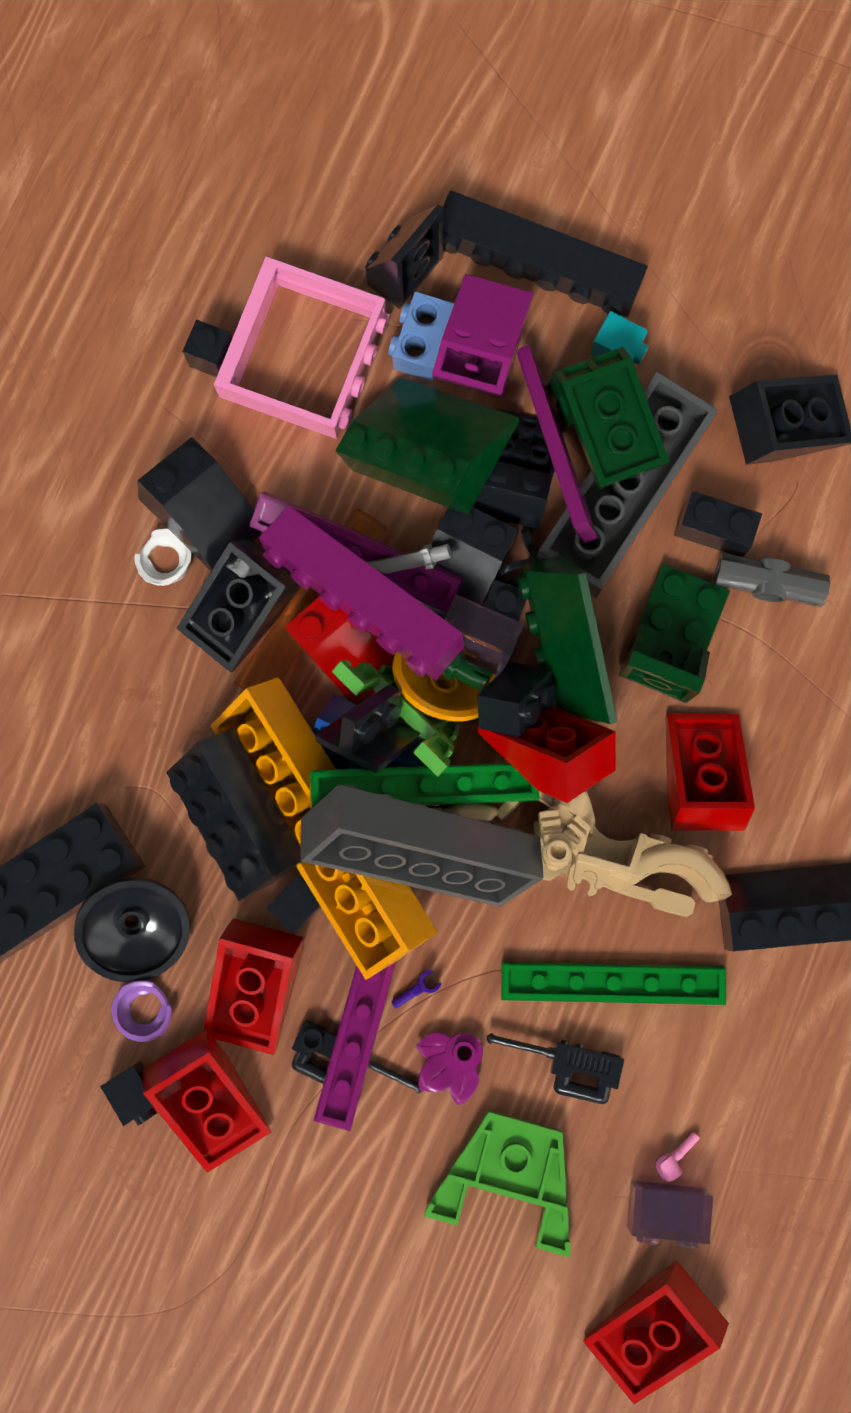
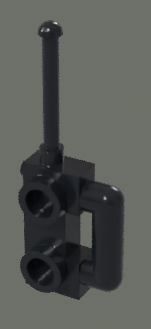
M305 1020L292 1046V1049L297 1051L292 1060L293 1070L324 1084L327 1069L309 1061L313 1052L331 1059L337 1035L319 1024ZM371 1060L369 1061L368 1068L416 1090V1093L423 1092L419 1088V1083Z
M493 1033L487 1036L489 1044L496 1043L546 1055V1058L553 1059L550 1072L556 1075L553 1088L559 1095L603 1105L609 1100L611 1088L618 1089L624 1064V1058L620 1057V1055L583 1048L584 1045L576 1043V1046L568 1045L569 1041L561 1040V1043L556 1042L555 1048L549 1046L545 1048L495 1036ZM573 1071L597 1076L596 1087L570 1081Z

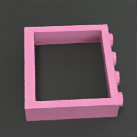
M265 257L215 380L214 387L218 396L337 439L341 429L346 430L351 421L353 410L349 408L353 397L359 398L365 384V377H362L366 365L372 366L376 357L378 346L375 345L377 336L379 333L384 334L387 329L390 314L386 312L385 298ZM278 286L370 318L330 419L239 387Z

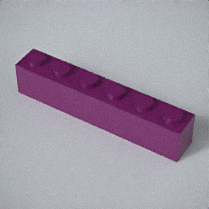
M288 505L259 537L265 550L263 556L269 563L278 569L284 566L292 572L291 577L298 585L306 590L312 587L320 593L319 598L327 607L333 611H336L338 608L349 615L347 617L348 621L359 631L364 633L366 630H369L377 636L376 641L384 650L390 654H394L397 651L407 659L405 661L407 666L419 676L423 677L427 674L436 681L464 648L462 632Z

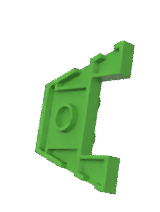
M342 660L332 671L356 696L371 689L378 692L388 684L398 688L391 665H383L379 670H376L370 663L360 662L357 667H350L351 663L348 660ZM401 693L399 707L401 708L400 716L408 723V727L420 733L419 739L425 740L413 753L439 777L450 765L448 758L454 751L452 743L458 736L462 721H446L425 714L414 707Z
M488 1110L427 1204L424 1217L458 1226L467 1187L471 1186L543 1206L544 1209L535 1240V1247L569 1257L571 1249L562 1130Z

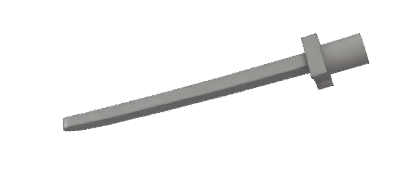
M431 544L424 545L420 551L368 561L367 563L382 574L424 565L427 570L434 568L439 561L452 558V551L449 544L432 548Z

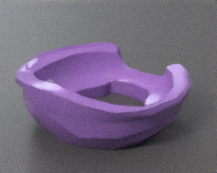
M132 981L122 986L114 997L111 1006L112 1018L118 1031L126 1038L137 1042L154 1040L161 1036L170 1025L171 1005L161 989L151 981ZM151 992L159 998L162 1007L157 1018L152 1023L140 1024L131 1015V1004L138 996Z

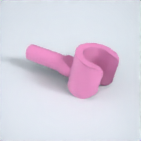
M694 1132L672 1153H666L656 1160V1169L663 1180L671 1182L682 1175L683 1172L677 1161L683 1158L700 1139Z

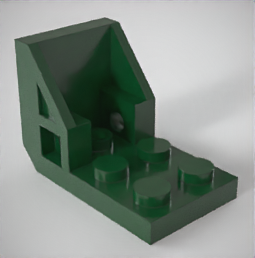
M624 347L553 373L547 384L553 407L568 426L574 424L598 490L664 466L670 462L632 358Z
M662 564L618 676L684 703L697 696L702 689L706 677L710 655L707 649L730 590Z

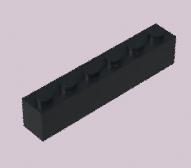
M449 191L443 205V250L451 254L461 253L471 257L475 263L481 266L492 265L502 269L512 278L521 279L523 277L531 280L546 291L557 290L567 294L577 303H590L601 307L607 314L612 311L619 316L629 317L648 268L647 265L457 192Z

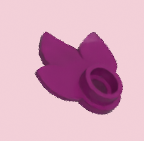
M433 1032L423 1037L417 1043L416 1048L428 1060L420 1071L419 1088L427 1092H439L449 1088L450 1094L457 1105L468 1101L479 1084L476 1067L480 1064L483 1057V1048L480 1041L469 1033H458L451 1037L442 1032ZM468 1046L472 1051L471 1056L468 1059H460L457 1055L459 1047Z

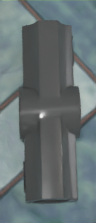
M722 553L716 567L714 584L720 587L752 593L754 598L763 601L783 602L788 600L822 607L829 593L830 575L793 568L789 562L780 559L761 558L758 561Z

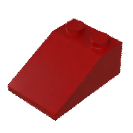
M318 597L285 626V630L348 701L356 705L361 704L376 692L371 689L356 696L332 671L342 660H348L351 663L350 667H357L360 662L370 663L376 670H379L383 665L392 666L395 653L390 654L384 650L376 641L377 636L369 630H366L364 633L359 631L348 621L347 617L349 615L339 608L333 611Z
M553 706L549 707L521 737L479 729L478 725V733L533 787L559 801L569 803L616 771V731Z
M667 713L665 717L667 801L671 831H745L755 810L739 714Z
M232 918L219 938L204 1030L207 1029L216 1040L274 1055L298 971L304 937Z
M207 1029L143 1068L144 1096L207 1173L271 1133L268 1123L230 1059Z
M676 1261L648 1280L584 1338L583 1342L631 1402L636 1404L721 1348L729 1323L679 1262Z

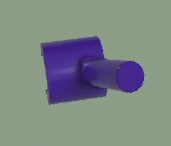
M434 971L422 972L418 976L415 985L391 1001L393 1006L397 1009L423 992H436L440 988L441 982L432 989L426 988L423 984L424 977Z

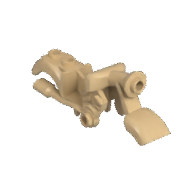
M504 758L503 763H509V762ZM539 791V801L550 807L543 812H539V821L532 824L533 835L539 836L541 841L543 880L550 881L558 877L560 873L567 874V888L570 891L575 889V883L580 884L582 879H584L589 884L587 895L590 897L594 896L598 889L605 887L622 895L649 902L654 909L685 918L693 914L695 902L692 897L662 888L652 891L635 886V884L651 874L671 873L684 878L695 888L699 897L707 903L724 900L732 895L730 885L724 873L712 860L713 856L708 855L707 849L697 845H686L684 847L671 844L672 840L658 834H650L647 837L646 834L640 833L635 839L627 841L609 839L595 827L594 811L587 791L569 803L559 801ZM505 802L499 809L485 803L459 804L446 807L441 811L456 812L462 817L474 820H487L500 824L521 802Z

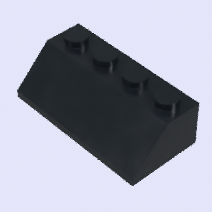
M851 863L725 875L732 895L719 901L724 950L734 952L851 941Z

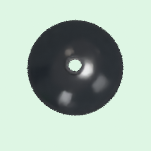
M139 877L111 881L91 893L81 905L74 924L76 949L83 962L102 977L118 982L148 980L167 971L183 954L190 932L188 913L179 896L162 883ZM129 915L138 917L135 921L125 920Z

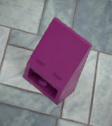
M465 274L440 343L432 376L439 381L504 399L534 293Z

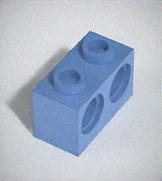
M416 291L411 303L405 302L399 321L403 324L400 335H393L388 355L392 356L394 370L434 381L432 372L454 303ZM428 315L433 317L435 321L430 324H422L418 319ZM413 347L421 348L424 351L418 357H412L406 352Z

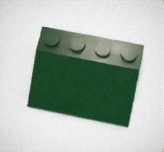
M399 378L352 420L335 452L354 472L468 515L520 420L517 416L404 378Z
M564 554L520 565L523 576L517 577L518 587L522 599L528 598L531 612L525 613L526 622L530 634L536 633L539 646L533 648L537 667L552 670L553 685L556 687V698L553 707L583 719L608 724L616 723L617 717L586 572Z

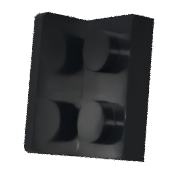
M388 684L316 734V742L363 768L377 773L419 741L420 733L398 722L401 708L399 707L401 690Z

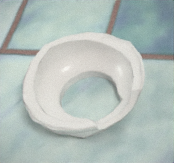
M168 528L157 529L151 533V538L142 550L135 554V565L138 573L146 582L158 586L170 585L180 581L187 574L191 565L192 552ZM156 546L171 547L178 552L179 564L174 571L161 573L153 567L149 556Z

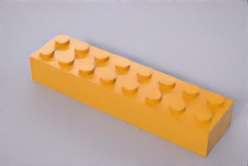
M278 677L246 688L210 726L216 735L233 728L301 847V818L311 810L309 771L336 770L321 744L316 742V736ZM306 862L296 866L365 980L397 962L438 934L409 886Z

